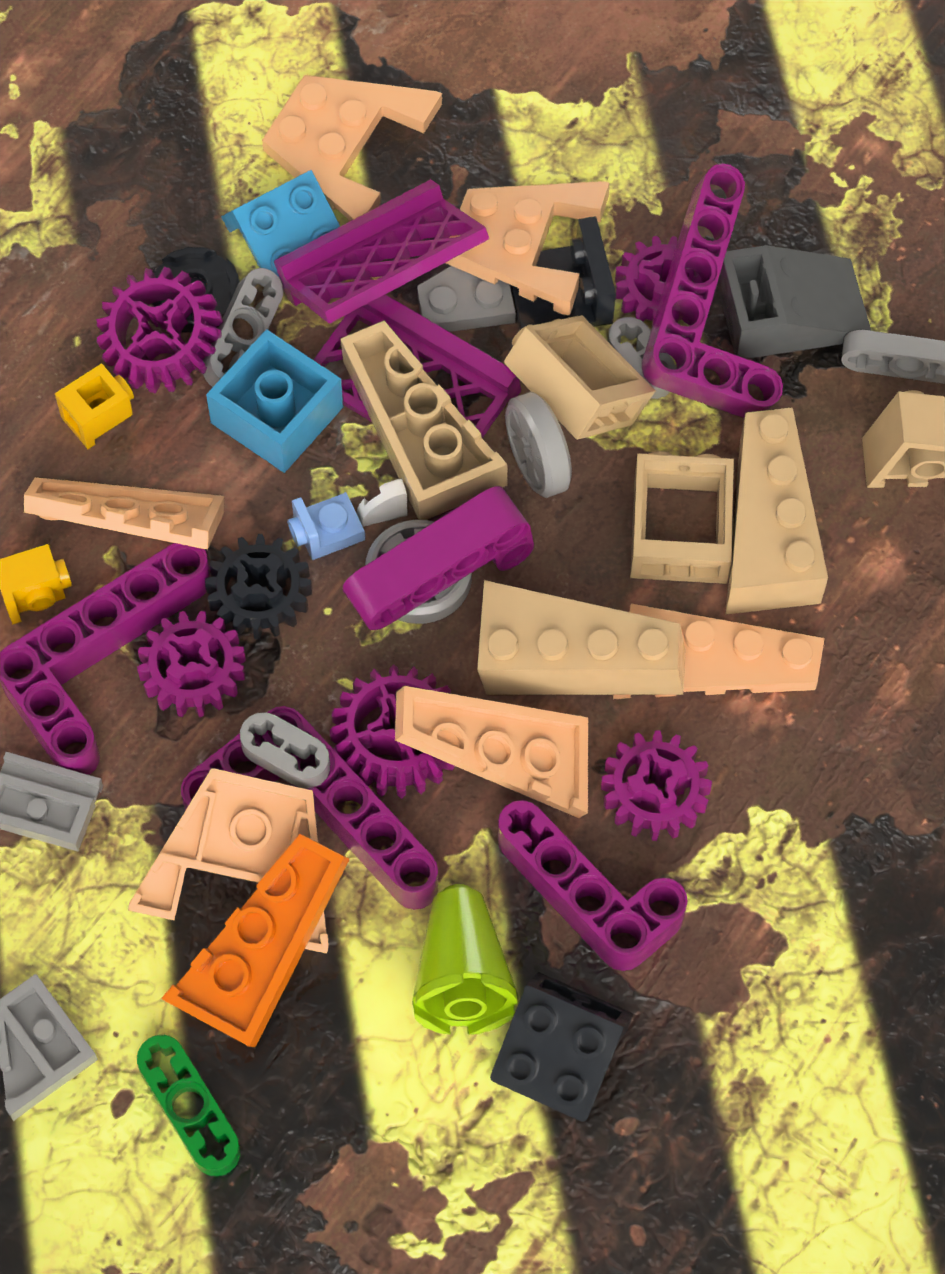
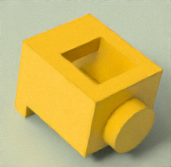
M102 363L55 393L61 418L87 449L96 445L95 439L133 415L130 400L134 398V394L130 386L121 375L118 374L113 377Z
M48 544L0 559V590L12 625L22 622L19 613L28 610H45L56 601L65 599L63 589L72 587L64 559L54 561Z

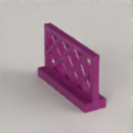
M429 180L274 261L287 299L295 306L303 302L330 324L489 240V236L485 226L443 199L440 186L434 181ZM460 235L458 237L449 238L450 236ZM425 238H434V240L420 241ZM412 256H420L418 258L410 259V257ZM392 258H395L394 261H384V262H380V261H382V260H384V259H392ZM372 277H380L376 280H370ZM355 279L354 282L340 283L344 280ZM332 298H340L337 301L328 304Z
M386 294L345 315L314 358V361L323 367L330 362L343 360L342 349L338 350L341 346L340 339L348 336L359 320L368 326L385 321L407 348L413 352V355L419 362V356L429 361L421 363L426 373L442 369L451 374L454 388L445 389L444 391L451 399L456 398L459 412L467 421L470 420L473 425H476L475 427L481 433L482 438L509 400L517 397L522 391L519 378L506 365ZM351 377L350 379L341 380L343 405L371 421ZM458 379L467 385L459 386ZM352 389L354 396L350 395L344 390ZM481 392L493 399L485 413L465 417L461 396Z

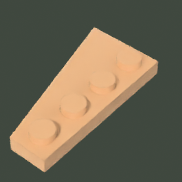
M35 477L24 494V513L39 515V517L46 520H64L208 550L224 514V496Z
M637 604L630 605V613L680 624L685 647L683 692L705 691V695L725 694L726 690L750 689L752 693L816 689L824 638ZM631 695L613 696V699L631 698ZM655 695V697H671V696H676V695Z
M404 686L396 692L395 741L577 818L588 813V717Z

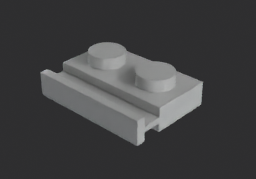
M6 752L3 758L4 764L0 771V829L79 851L96 807V799L99 792L101 793L103 789L101 778Z

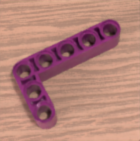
M722 163L710 168L692 193L642 359L641 369L646 380L655 387L745 418V413L766 411L772 407L782 395L783 383L777 372L768 366L700 343L745 189V181L739 170L732 165ZM710 185H717L722 188L727 198L723 199L714 195ZM702 226L709 229L713 234L714 241L704 239L699 234L697 227ZM685 268L697 271L702 283H694L686 276ZM676 310L684 313L688 318L689 326L678 324L673 319L672 311ZM659 353H667L672 356L677 365L676 369L666 368L660 362ZM704 368L711 369L717 373L720 379L719 386L707 381L703 373ZM748 384H754L760 388L764 396L763 401H758L749 394Z
M178 543L169 545L11 643L0 652V682L5 695L56 766L90 775L100 762V752L91 726L61 685L161 623V619L169 618L201 598L206 593L205 578L211 577L205 549ZM186 566L198 568L190 574L177 573ZM152 591L157 593L149 600L136 599V597L144 592ZM101 618H115V621L107 626L95 625ZM62 643L74 644L66 652L57 653L53 651L55 647ZM20 669L32 670L27 677L22 679L11 678ZM49 705L59 707L52 715H37L38 711L43 707ZM81 742L86 744L84 749L76 754L63 753L64 749L72 743Z
M286 706L275 707L269 710L267 713L276 715L320 740L329 752L330 771L327 779L321 785L314 788H304L313 791L314 809L319 817L399 904L412 910L423 909L429 906L438 892V868L433 856L298 711ZM267 730L263 735L253 734L255 746L260 747L263 742H269L280 748V746L273 742L272 731ZM240 733L193 769L183 779L181 796L185 811L211 768L241 774L233 770L234 767L241 762H252L245 756L242 750ZM290 753V755L297 759L299 771L303 772L307 766H316L315 755L310 754L308 758L301 759ZM259 765L253 771L241 774L272 782L280 778ZM344 801H354L361 805L358 811L351 814L341 813L336 809ZM380 836L389 837L395 842L386 850H377L369 845L372 839ZM412 872L422 873L428 878L425 884L417 887L408 886L402 881L405 875Z

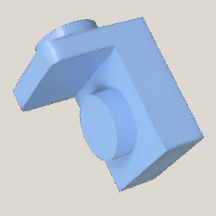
M347 493L309 507L305 506L301 497L292 500L293 518L287 520L289 530L297 547L305 544L312 560L365 540V531Z

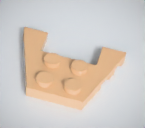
M304 75L262 139L263 151L294 178L312 170L331 209H337L350 222L379 207L381 203L380 192L344 177L380 119L386 117L425 133L442 105V93L432 90Z
M597 181L467 189L460 210L486 227L489 240L445 263L494 285L498 280H501L519 288V296L533 302L537 297L553 303L554 311L570 316L579 289V273L538 267L536 265L553 216L575 219L596 216L597 221L601 222L609 197V182ZM460 235L450 236L449 238L458 237Z
M211 768L131 899L128 911L174 920L186 868L259 883L299 834L318 842L313 791ZM324 912L305 947L307 950L327 953L328 935L326 934Z

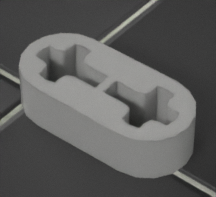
M624 317L618 319L609 329L608 342L646 380L641 368L651 330L643 321L637 318ZM621 336H626L629 340L637 338L636 350L629 342L621 344ZM659 353L660 362L666 368L675 370L676 365L670 355ZM650 384L655 389L651 399H659L670 393Z
M267 712L256 713L249 716L243 722L240 729L241 746L245 756L252 762L303 789L314 788L321 785L327 779L330 771L329 752L320 740L276 715ZM267 730L272 731L273 742L280 746V748L269 742H263L260 747L255 746L253 734L263 735ZM290 753L301 759L308 758L310 754L315 755L317 768L307 766L303 772L299 771L297 759L290 755Z

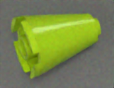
M454 884L439 892L432 901L412 999L414 1017L424 1028L440 1034L451 1035L450 1026H467L468 1035L480 1034L497 1029L514 1017L515 1005H518V994L482 894L467 885Z

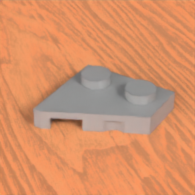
M450 266L417 286L420 315L448 332L515 323V308L510 284L498 280L494 285Z
M37 974L0 999V1068L3 1072L6 1111L14 1121L98 1060L94 1051Z

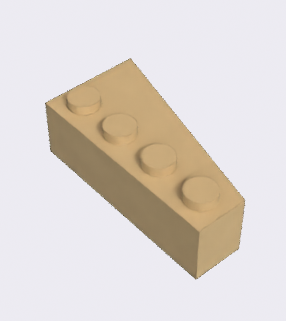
M385 321L340 339L344 364L398 478L403 480L407 497L418 520H428L461 506L491 487L502 486L503 488L507 486V463L497 451L493 452L482 439L479 430L470 420L467 421L451 403L449 395L440 385L437 386L423 370V365Z
M917 390L898 391L862 438L867 488H884L885 479H907V487H927L928 479L945 478L944 396L927 395Z
M793 408L745 413L739 445L736 499L732 528V560L728 576L729 583L725 615L821 604L828 574Z
M484 580L477 670L486 695H683L685 647L679 623Z

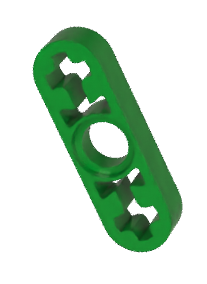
M156 1035L147 1039L137 1053L138 1068L193 1162L201 1172L209 1176H222L229 1173L237 1165L241 1151L237 1135L181 1044L168 1035ZM161 1051L164 1056L175 1054L170 1059V1064L178 1081L174 1082L171 1086L159 1067L149 1069L154 1064L152 1055L155 1052ZM185 1074H189V1078L182 1079ZM168 1088L165 1093L160 1091V1089ZM185 1092H195L204 1100L202 1111L197 1116L189 1119L176 1115L173 1110L176 1098ZM212 1117H215L217 1120L216 1122L208 1123ZM207 1123L209 1131L216 1142L223 1143L226 1140L229 1142L224 1147L226 1157L222 1160L217 1161L213 1155L206 1158L202 1157L207 1152V1146L199 1130L207 1125ZM196 1131L192 1137L187 1135L188 1132Z

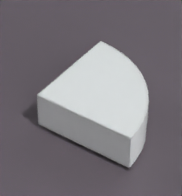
M396 479L381 485L379 488L381 494L369 502L365 498L361 501L357 508V515L363 527L407 516V493L402 479Z

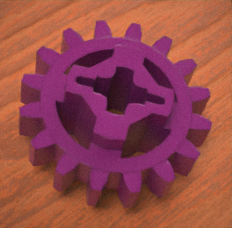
M653 236L652 246L646 247L642 242L638 241L635 243L634 254L623 253L621 266L616 267L615 291L616 299L622 300L621 311L624 314L635 311V318L643 322L648 319L652 321L651 326H653L678 243L677 237L672 236L668 244H662L658 236ZM685 268V273L689 280L694 283H702L697 271ZM676 310L672 311L673 319L677 323L683 320L689 325L688 318L684 313Z
M185 611L179 613V623L173 625L166 618L161 619L163 632L158 634L149 630L146 633V637L150 647H139L138 649L139 659L143 664L137 666L140 681H146L143 685L147 697L150 698L158 695V705L163 711L172 703L176 704L179 717L185 715L188 707H195L197 715L203 717L205 705L209 703L216 709L221 710L223 708L221 696L226 694L236 697L238 692L234 681L245 680V670L241 663L245 662L246 659L244 647L238 646V633L236 630L225 633V622L221 617L212 624H208L206 612L200 611L196 621H189ZM218 649H220L225 657L223 669L219 667L218 661L215 660ZM161 659L165 661L166 667H168L165 679L159 672Z
M655 730L652 741L646 742L640 733L634 734L632 748L620 742L616 749L618 759L608 757L605 762L604 771L608 775L602 776L601 790L609 793L605 795L604 807L605 809L618 808L614 821L617 826L628 820L633 823L632 836L636 837L645 828L650 829L652 841H657L660 830L667 829L670 836L674 839L678 837L681 822L692 829L697 821L695 812L705 813L709 800L704 796L710 795L712 781L703 777L707 775L709 765L707 761L694 762L698 750L695 745L688 747L686 750L679 748L681 736L677 734L667 743L662 741L660 730ZM635 764L636 774L628 777L627 782L623 783L622 780L625 773ZM650 777L654 783L648 784V778ZM665 786L664 793H662L661 790H658L657 787ZM689 787L688 797L677 807L676 796L684 794L685 788Z

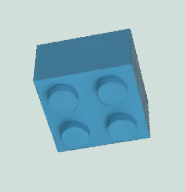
M267 329L206 394L211 424L283 473L291 467L343 408L341 378Z

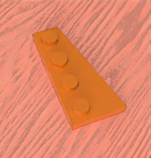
M299 834L256 885L257 890L242 908H237L224 923L226 927L208 948L201 950L190 963L192 967L177 985H172L161 999L245 1045L256 1047L350 858Z

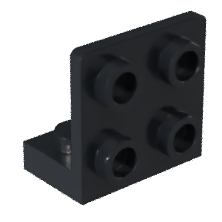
M597 217L578 219L577 238L570 239V246L542 250L536 265L538 267L579 273V289L570 316L554 311L553 303L537 297L533 302L519 296V288L510 285L520 330L530 324L537 325L552 322L556 319H566L581 315L593 327L613 324L616 291Z
M538 972L526 984L491 1072L490 1079L494 1083L579 1121H585L589 1117L617 1045L626 1034L634 1014Z

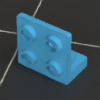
M312 170L221 216L229 233L239 228L259 268L269 269L278 277L279 275L274 264L275 260L340 227Z

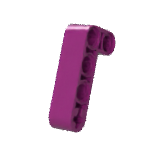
M502 486L491 487L357 570L345 581L342 590L370 630H379L390 625L491 560L500 571L509 570L519 565L534 549L531 527Z
M523 800L514 801L506 805L501 811L498 820V845L503 855L611 968L620 971L636 968L682 927L688 900L686 891L675 880L657 878L645 885L627 901L536 805ZM514 827L518 830L515 834L512 833V828ZM527 828L530 829L529 837L525 832H523ZM550 860H557L564 863L568 869L562 874L555 875L545 871L542 865ZM591 896L598 899L603 906L596 911H586L578 906L577 901L582 897ZM655 901H665L674 907L675 913L669 916L657 915L649 905ZM618 933H627L635 937L638 944L632 948L624 949L615 945L611 938Z

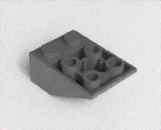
M769 245L726 251L717 288L735 355L748 359L843 344L845 335L852 331H871L850 258Z

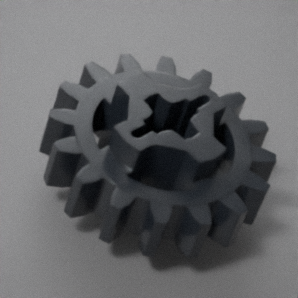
M258 534L255 545H248L247 541L240 537L238 538V550L233 552L228 547L224 546L221 548L224 562L211 561L209 567L213 577L205 578L206 592L210 594L207 597L210 611H218L217 617L224 619L225 625L233 621V628L238 633V636L246 628H251L254 639H260L262 629L269 628L276 637L280 635L279 624L282 622L295 627L297 620L294 611L306 613L308 610L306 596L312 595L311 580L307 579L310 577L309 566L307 562L299 563V550L294 547L285 553L283 539L279 537L271 546L265 545L263 534ZM233 577L235 584L231 587L232 593L228 596L226 593L227 585L230 578ZM290 578L291 588L286 597L283 594V588L286 586V579Z

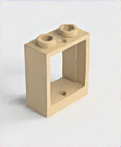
M583 315L556 319L552 322L537 325L530 324L523 327L512 340L513 348L503 362L531 392L536 393L548 403L558 421L577 440L633 425L655 393V389Z
M654 451L649 454L637 453L634 476L630 578L727 584L732 560L734 459L720 458L714 454H701L691 457L674 456L665 451ZM647 488L717 492L716 544L645 540Z

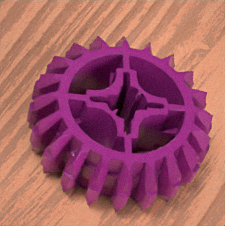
M164 266L159 277L156 278L151 269L145 268L144 280L139 282L134 276L128 275L127 283L130 287L123 291L121 288L113 286L112 293L117 300L115 303L109 301L102 302V309L108 316L96 319L97 327L100 331L104 332L96 337L98 346L106 350L102 354L104 362L108 366H114L113 373L115 375L119 374L124 379L128 377V383L137 390L145 383L148 391L156 394L161 382H163L169 392H174L176 380L182 378L186 385L192 386L193 378L190 373L195 369L199 373H206L207 366L203 359L206 356L215 354L216 348L211 343L222 337L221 330L216 327L222 324L223 318L219 311L214 310L217 305L215 298L212 294H205L206 288L201 281L197 280L191 283L189 274L181 271L174 278L171 269ZM167 300L160 306H147L157 301ZM193 312L194 328L186 344L181 338V332L188 323L186 318ZM134 317L139 323L138 330L131 337L133 343L127 348L126 334L129 324ZM148 321L155 327L159 326L163 330L166 329L172 339H169L164 333L160 334L157 331H153ZM168 353L173 355L163 360L152 361L160 354Z
M393 664L387 677H382L380 672L373 668L370 672L371 683L367 684L356 677L353 682L354 693L342 691L339 697L342 708H334L332 711V722L336 726L330 729V740L337 744L333 749L356 774H359L360 779L367 786L377 782V794L381 797L387 792L388 786L396 787L397 796L401 799L406 795V786L413 785L415 790L422 795L426 790V778L440 785V782L443 781L441 769L453 771L455 766L424 752L416 756L414 748L395 741V730L390 728V718L395 726L396 692L404 686L451 694V689L448 685L435 689L437 683L433 673L426 676L422 681L418 680V669L415 666L408 671L407 676L399 675L398 667ZM379 707L381 716L378 720L368 724L367 730L357 733L363 719L372 710ZM384 754L391 755L394 758H396L397 761L386 760L379 758L377 756Z

